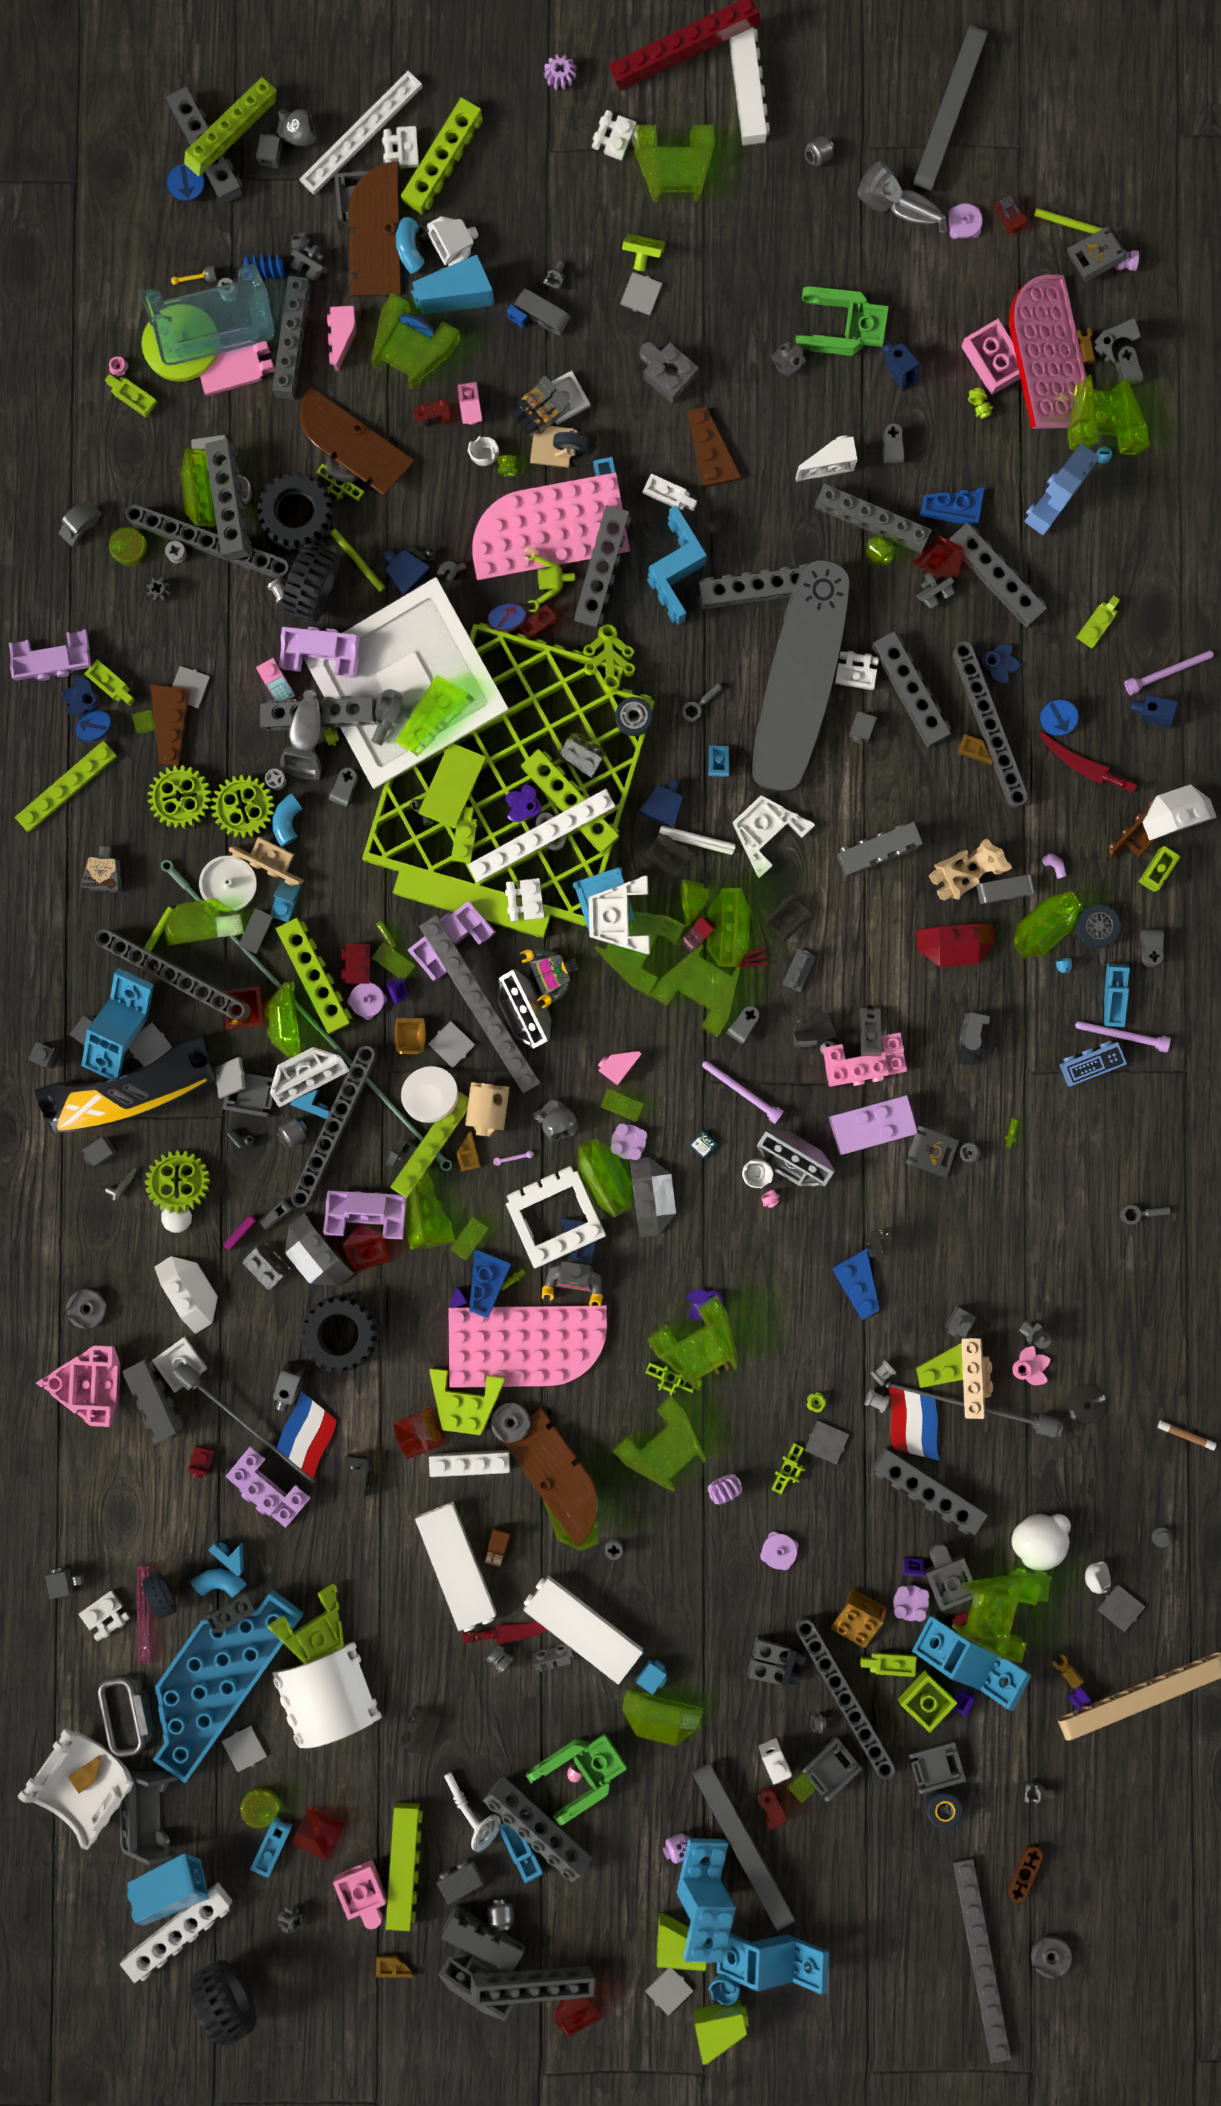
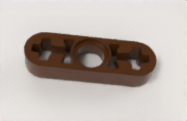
M1036 1845L1025 1847L1012 1876L1007 1892L1013 1902L1021 1903L1026 1899L1042 1862L1043 1854ZM1035 1851V1853L1037 1854V1858H1036V1857H1033V1858H1032L1031 1864H1032L1034 1867H1031V1866L1029 1865V1862H1030V1859H1031V1858H1030V1856H1029L1028 1854H1029V1852H1030V1853H1033V1852ZM1025 1868L1029 1869L1031 1872L1030 1876L1026 1879L1021 1878L1020 1871ZM1017 1880H1019L1021 1882V1895L1017 1894L1015 1896L1013 1890L1018 1889L1019 1883L1017 1882Z

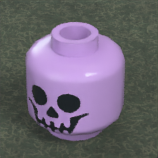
M679 1833L666 1839V1847L663 1848L667 1860L671 1859L673 1863L684 1861L688 1838H690L689 1835L685 1836V1834Z

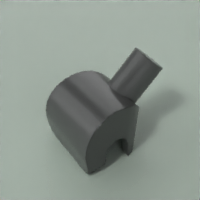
M558 261L556 267L547 272L548 274L543 284L561 290L564 282L562 270L565 266L562 261Z
M447 561L438 566L436 574L441 576L446 571V580L452 581L457 572L466 569V565L464 562L455 564L452 561Z
M1036 1782L1026 1783L1025 1802L1038 1803L1044 1798L1054 1797L1052 1789H1044L1041 1784Z

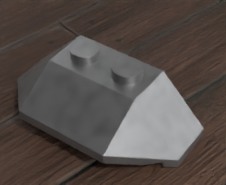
M516 969L499 978L498 1004L514 1037L530 1045L533 1049L549 1041L551 1017L547 1008H542L545 1005L543 1000L537 1001L541 996L535 984Z
M766 1130L757 1144L763 1160L770 1164L772 1170L799 1186H825L835 1171L822 1150L788 1130Z
M650 1157L639 1158L638 1160L630 1159L639 1237L659 1235L676 1214L671 1173Z
M303 1213L289 1225L285 1254L309 1284L339 1286L354 1274L306 1213Z
M467 1952L449 1956L438 1975L452 1992L475 2007L471 1997V1975L505 1972L492 1963ZM514 2004L479 2006L475 2008L485 2014L505 2021Z

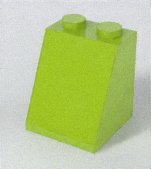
M659 1913L657 1967L706 1971V1963L710 1964V1962H685L683 1958L689 1927L664 1913Z
M737 2000L731 2005L717 2004L694 2009L695 2028L703 2065L708 2064L747 2035L746 2027L749 2026L746 2006L742 2007L741 2000Z

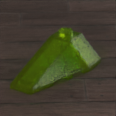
M682 880L680 895L685 928H689L706 906V901L709 900L708 889H704V884Z
M427 1171L407 1198L406 1231L410 1250L427 1249L455 1242L449 1217H445L441 1208L443 1204L435 1196V1187Z

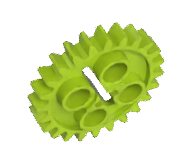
M174 765L173 771L166 768L167 774L164 775L162 772H159L161 778H153L156 785H149L154 789L153 792H148V795L153 797L148 800V803L154 804L150 810L157 811L154 817H161L160 822L162 824L167 821L168 827H171L173 823L176 829L179 828L180 824L186 829L187 823L194 827V820L200 823L199 816L206 817V814L203 812L204 809L210 810L206 803L212 802L211 799L207 798L212 792L206 790L210 785L208 783L203 784L206 778L204 776L199 778V771L193 774L192 767H189L187 771L184 765L181 766L180 770H178L176 765ZM192 782V788L185 791V783ZM173 785L172 792L166 794L165 787ZM179 793H181L183 796H188L197 793V796L195 797H181V801L176 799L177 797H179ZM167 797H168V798H173V799H169V800L163 801V798H167ZM195 801V807L187 810L188 802ZM170 804H175V811L172 813H168V806Z
M240 775V780L233 776V782L230 783L226 779L225 787L221 784L219 785L221 792H214L218 798H212L216 805L211 806V809L217 812L213 813L212 816L219 818L215 823L217 825L222 824L220 828L222 831L228 828L227 834L229 836L234 832L235 838H238L241 834L242 838L246 839L247 833H249L253 838L254 831L261 834V827L267 829L265 822L272 823L268 817L274 815L270 811V809L275 808V805L270 803L274 800V797L267 796L271 791L270 789L264 790L266 785L265 783L259 785L260 780L258 778L252 782L250 775L247 777V780H245L243 775ZM238 790L241 792V798L243 803L247 805L245 806V812L248 816L249 823H246L245 814L240 809L242 807V804L237 794ZM249 790H253V798L246 799V792ZM235 796L234 804L227 805L228 797ZM259 809V816L252 818V810ZM237 814L241 815V821L234 824L232 818Z
M177 1150L175 1156L169 1151L167 1158L161 1155L162 1161L154 1160L156 1167L149 1166L152 1173H146L149 1180H146L145 1184L149 1186L146 1188V1192L151 1193L148 1196L149 1199H155L153 1202L155 1206L160 1204L162 1211L167 1207L168 1213L175 1209L176 1214H179L180 1209L187 1213V1207L194 1210V1203L201 1205L199 1198L206 1199L203 1191H209L206 1185L210 1184V1180L206 1177L210 1175L208 1171H204L206 1170V1165H200L202 1163L200 1158L195 1160L194 1154L188 1157L187 1151L180 1155L179 1150ZM177 1166H180V1168H179V1178H180L181 1181H179V1183H178V1187H179V1198L176 1199V1192H177V1188H176V1185H175V1183L177 1182L176 1167H177ZM166 1170L173 1171L170 1176L163 1175ZM185 1170H193V1172L190 1175H183V1172ZM191 1188L192 1192L190 1194H183L184 1189ZM165 1189H172L171 1194L163 1195Z

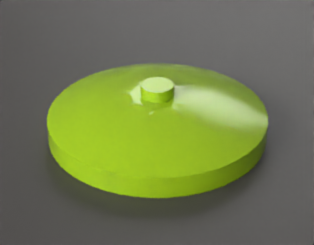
M186 304L172 305L160 310L150 319L142 337V350L146 361L159 376L171 381H189L204 374L214 363L220 347L219 333L210 316L203 310Z

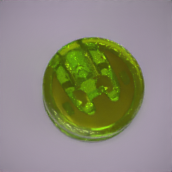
M124 527L112 534L109 540V550L118 563L124 566H135L146 557L147 543L140 532L133 528Z
M257 1787L249 1791L241 1804V1816L246 1824L254 1828L269 1826L279 1812L280 1805L277 1795L266 1787Z

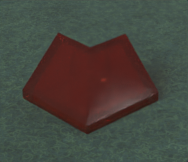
M938 536L912 564L935 577H958L964 549Z
M261 986L223 990L247 1003L251 1008L250 1016L245 1020L233 1019L224 1014L226 1030L251 1029L265 1025L269 1006ZM238 1006L236 1009L238 1016L242 1013L241 1006Z
M360 1224L343 1243V1248L354 1272L392 1261L382 1234Z
M430 1407L393 1422L398 1444L407 1460L444 1445Z
M308 1807L291 1845L328 1861L344 1823Z
M586 1998L561 2000L559 2006L554 2008L553 2014L554 2023L568 2037L604 2017Z

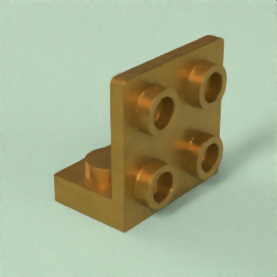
M851 1589L846 1605L831 1625V1630L865 1648L883 1624L887 1607Z

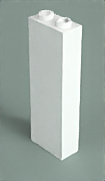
M454 1502L416 1516L415 1521L458 1631L464 1629V1632L474 1629L475 1624L480 1622L487 1624L493 1621V1617L496 1616L497 1612Z
M548 1575L546 1579L542 1578L536 1585L538 1590L535 1594L532 1595L530 1593L525 1599L524 1611L619 1685L643 1653V1648Z

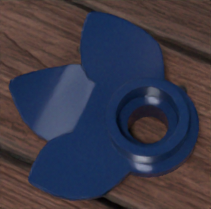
M1001 644L994 651H989L982 657L983 667L989 670L991 677L999 683H1007L1008 673L1016 671L1021 666L1014 657L1010 656L1012 646L1008 644ZM988 659H994L995 663L989 664Z
M76 676L75 687L61 692L64 700L70 704L67 713L72 715H80L85 710L96 708L99 704V697L92 691L91 683L83 677ZM92 697L93 701L88 704L87 699Z

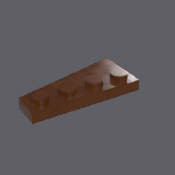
M707 408L688 410L687 416L703 488L741 480V476Z
M150 684L159 764L180 767L190 690Z

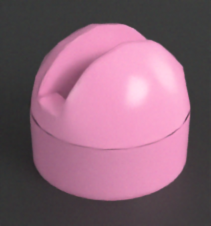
M571 1764L567 1772L568 1779L571 1782H579L583 1774L577 1765Z

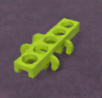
M324 464L320 466L316 473L330 482V487H327L328 494L331 492L337 496L338 501L343 499L344 494H348L359 502L361 496L364 495V491L356 487L354 482H344L341 486L337 485L336 479H329V473L326 475L321 473L322 469L327 471ZM336 486L341 489V492L338 493L333 488ZM356 490L360 494L358 496L353 495V491Z
M649 1362L645 1373L662 1380L661 1384L658 1383L659 1390L661 1388L665 1389L672 1395V1393L676 1392L674 1390L676 1386L693 1393L697 1382L683 1377V1372L678 1375L667 1370V1365L665 1368ZM651 1366L657 1369L655 1373L649 1371ZM660 1370L663 1371L661 1376L658 1375ZM669 1374H673L675 1376V1379L673 1381H669L667 1379V1376ZM681 1379L684 1380L682 1385H680ZM664 1381L673 1384V1387L664 1385ZM686 1382L693 1384V1387L691 1389L685 1387Z
M793 1443L787 1457L783 1456L782 1459L785 1462L780 1472H775L778 1476L771 1490L782 1494L790 1479L793 1480V1483L800 1482L798 1477L801 1471H805V1469H803L802 1465L800 1467L797 1466V1461L804 1447ZM795 1447L800 1449L798 1454L793 1453ZM794 1456L796 1458L795 1461L791 1460L790 1457ZM785 1465L791 1466V1470L789 1472L784 1471ZM794 1467H795V1468H797L798 1470H797L795 1476L792 1477V1476H790V1475H791V1473H792V1471H793V1469H794ZM778 1482L782 1483L780 1490L776 1489Z

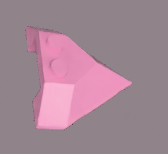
M93 1346L80 1356L75 1357L53 1371L47 1377L39 1380L36 1384L44 1387L54 1398L73 1413H77L88 1425L110 1427L119 1406L121 1364L114 1346Z

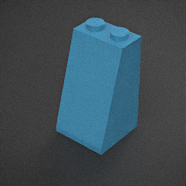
M477 255L412 282L414 290H411L413 301L417 309L421 308L423 314L494 305L492 288Z
M182 1854L127 1883V1897L133 1909L131 1910L132 1919L135 1923L143 1926L209 1899L201 1859L188 1854Z

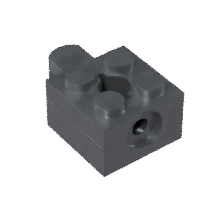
M651 342L641 346L640 359L648 365L644 370V380L673 404L696 379L699 367L670 342L662 351Z
M934 1544L929 1552L933 1566L924 1569L939 1608L944 1611L978 1597L979 1594L961 1554L952 1558L944 1544Z

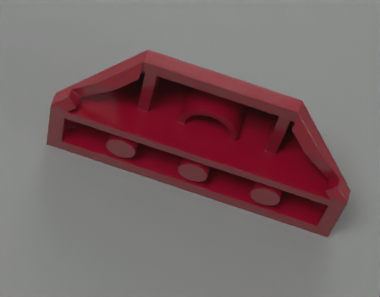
M967 924L916 930L917 950L938 967L980 964L996 944L994 924Z

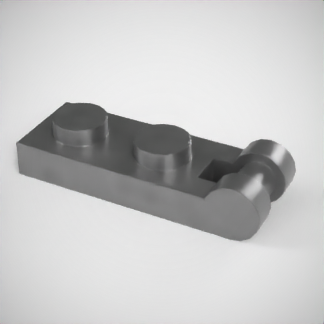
M860 1007L861 1056L881 1057V1010L878 1007H874V1009Z

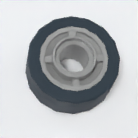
M630 697L618 705L616 724L622 733L628 736H639L650 728L652 710L645 700L638 697ZM631 713H637L639 719L632 721L628 716Z

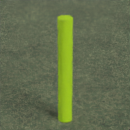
M170 907L166 909L144 948L149 951L153 949L175 910Z

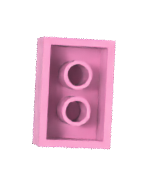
M999 319L964 339L961 347L991 395L1020 379L1013 342Z

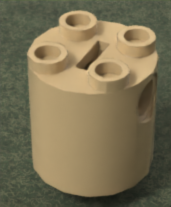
M471 1082L465 1125L473 1126L476 1130V1135L491 1137L495 1130H504L510 1087Z

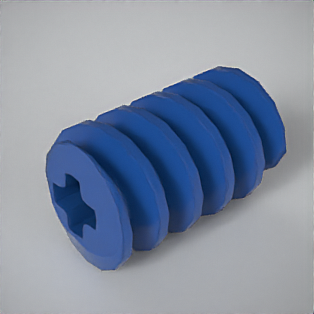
M276 253L275 259L272 258L271 254H268L267 259L261 254L259 260H257L255 254H253L252 260H249L248 255L245 254L243 263L245 279H247L248 275L250 280H254L255 274L258 279H262L263 274L265 279H269L270 275H272L273 279H277L278 273L281 279L285 278L284 258L280 259L278 253Z

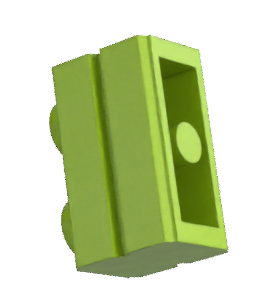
M1163 846L1157 851L1138 882L1153 892L1160 890L1164 883L1163 881L1167 879L1180 856Z

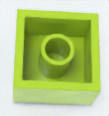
M925 1670L898 1698L900 1705L929 1732L957 1704L954 1697Z

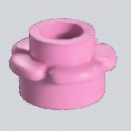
M113 357L109 362V370L113 375L122 376L125 374V370L128 369V363L122 357Z
M774 1190L766 1192L761 1197L763 1206H768L769 1208L775 1206L779 1202L778 1198L780 1195L776 1194Z

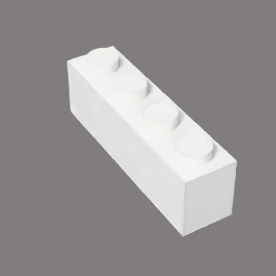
M509 1450L430 1454L429 1456L430 1477L509 1473L511 1470Z

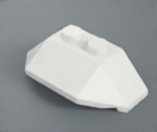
M1190 784L1156 796L1147 816L1143 820V825L1150 841L1217 817L1210 799Z
M312 1047L277 1066L270 1093L277 1105L281 1107L347 1073L349 1069L340 1055Z
M171 1256L156 1265L155 1270L160 1285L187 1326L196 1334L211 1325L214 1319L218 1296L198 1263Z

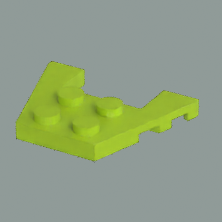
M431 1368L430 1376L442 1430L482 1435L506 1378L488 1375L486 1378L485 1396L448 1391L449 1370Z
M334 1584L317 1593L325 1608V1612L295 1632H292L284 1616L268 1625V1628L305 1664L327 1656L344 1646L341 1621H339L338 1615L339 1603L336 1599L337 1587Z

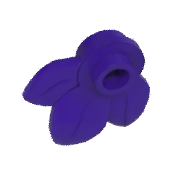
M524 784L521 792L512 791L506 795V801L512 808L507 815V818L511 821L522 822L527 817H535L541 812L542 806L540 801L536 799V791L529 785ZM530 804H534V808L532 810H529L528 808Z
M697 1289L686 1296L693 1303L689 1313L691 1320H702L705 1318L709 1326H712L719 1320V1308L723 1304V1297L719 1292H706L702 1289ZM711 1297L717 1298L715 1304L709 1302Z

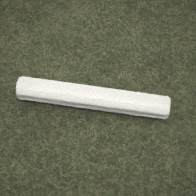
M661 826L659 836L731 855L735 850V844L667 826Z

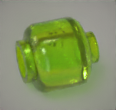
M877 535L866 544V554L874 564L880 565L883 563L887 565L893 560L894 557L892 555L895 548L885 536L879 537Z

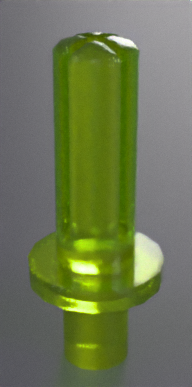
M382 921L377 922L376 926L385 938L384 943H388L391 948L396 946L393 941L394 935L389 934Z
M1016 1119L1011 1120L1008 1136L1004 1138L1007 1140L1006 1148H1011L1012 1143L1016 1142L1014 1138L1018 1125V1120Z
M523 1269L518 1273L514 1271V1275L504 1282L501 1290L504 1291L516 1281H522L521 1277L526 1272Z

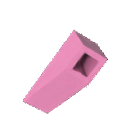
M354 306L330 307L331 314H327L328 326H331L332 332L328 333L329 345H332L329 359L330 364L334 365L335 371H339L357 332Z

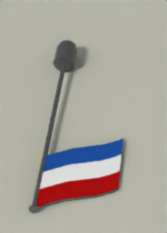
M181 1362L172 1372V1375L175 1376L174 1379L187 1390L190 1388L195 1390L198 1387L310 1480V1484L316 1482L314 1475L320 1457L332 1438L337 1420L300 1390L297 1404L283 1428L276 1448L201 1386L200 1382L202 1380L199 1379L201 1374L188 1363L184 1364Z
M887 1381L885 1387L889 1388L891 1400L890 1434L893 1449L940 1461L937 1451L938 1416L935 1399L964 1406V1402L899 1386ZM985 1408V1412L1031 1423L1035 1433L1054 1438L1055 1436L1060 1437L1062 1433L1063 1421H1059V1418L1039 1414L1038 1417H1034V1420Z

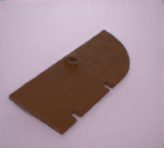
M397 161L381 164L368 171L359 180L351 195L349 203V228H356V233H349L350 273L358 275L357 279H351V296L401 295L400 257L396 248V232L399 226Z
M310 387L304 395L300 406V421L308 439L328 456L331 457L336 453L338 456L335 461L363 481L367 482L369 479H372L373 483L371 486L381 494L385 495L413 465V459L314 388Z
M540 1408L530 1416L531 1426L528 1434L518 1442H504V1444L575 1546L579 1547L587 1539L596 1522L598 1513L597 1491L590 1475L582 1464L579 1463L575 1467L572 1464L577 1457L556 1427L553 1426L551 1429H547L546 1426L551 1423V1420L544 1410Z

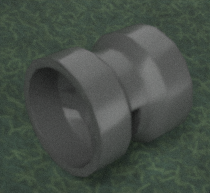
M500 1644L486 1657L489 1663L495 1665V1669L499 1673L514 1659L510 1654L504 1652V1648Z

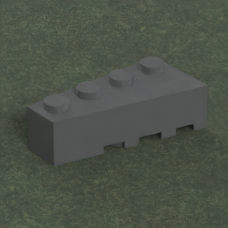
M915 823L899 825L894 828L895 830L881 832L876 835V838L871 840L869 838L863 839L858 842L859 845L854 847L848 845L841 848L837 858L844 876H850L918 849L923 843Z
M145 1359L122 1371L132 1395L138 1396L136 1403L139 1411L146 1415L145 1425L147 1429H150L155 1435L152 1437L154 1444L183 1429V1421L179 1414H175L173 1410L174 1403L169 1396H166L164 1383L161 1379L157 1378L155 1374L156 1368L152 1361L149 1362L148 1359Z
M457 1904L444 1925L441 1939L496 1965L504 1972H513L525 1949V1945L502 1931H495L487 1922Z

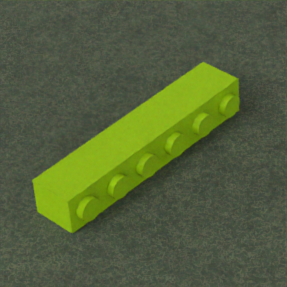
M396 1802L394 1806L386 1930L410 1931L411 1925L415 1924L416 1912H413V1904L417 1903V1891H414V1884H418L419 1871H415L416 1863L419 1864L420 1851H417V1843H421V1831H418V1823H422L423 1811L419 1810L420 1804Z

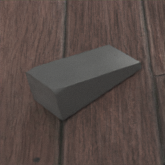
M255 909L238 946L257 954L273 921V916Z
M794 1032L795 1047H813L817 1044L814 1032Z

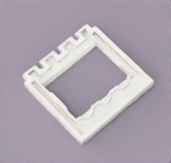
M571 1166L558 1171L560 1179L557 1178L555 1173L541 1179L540 1181L543 1186L541 1188L537 1181L523 1187L524 1196L520 1190L507 1195L509 1203H506V1206L534 1269L606 1237V1233L578 1171L574 1172ZM573 1186L578 1202L588 1222L536 1246L533 1240L534 1236L527 1220L522 1215L521 1209Z

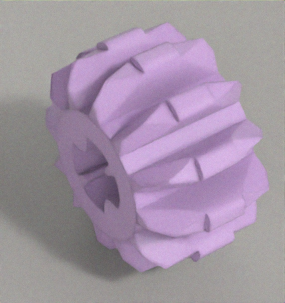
M557 54L555 60L550 58L549 64L545 65L546 72L544 77L548 79L549 86L554 84L556 90L559 86H562L564 90L565 85L571 87L572 80L576 79L575 73L577 68L573 65L572 58L567 60L566 55L559 58Z
M727 1474L713 1481L708 1486V1492L715 1504H723L737 1497L742 1492V1486L735 1474Z

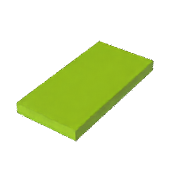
M453 743L448 745L421 805L419 814L456 828L486 757Z

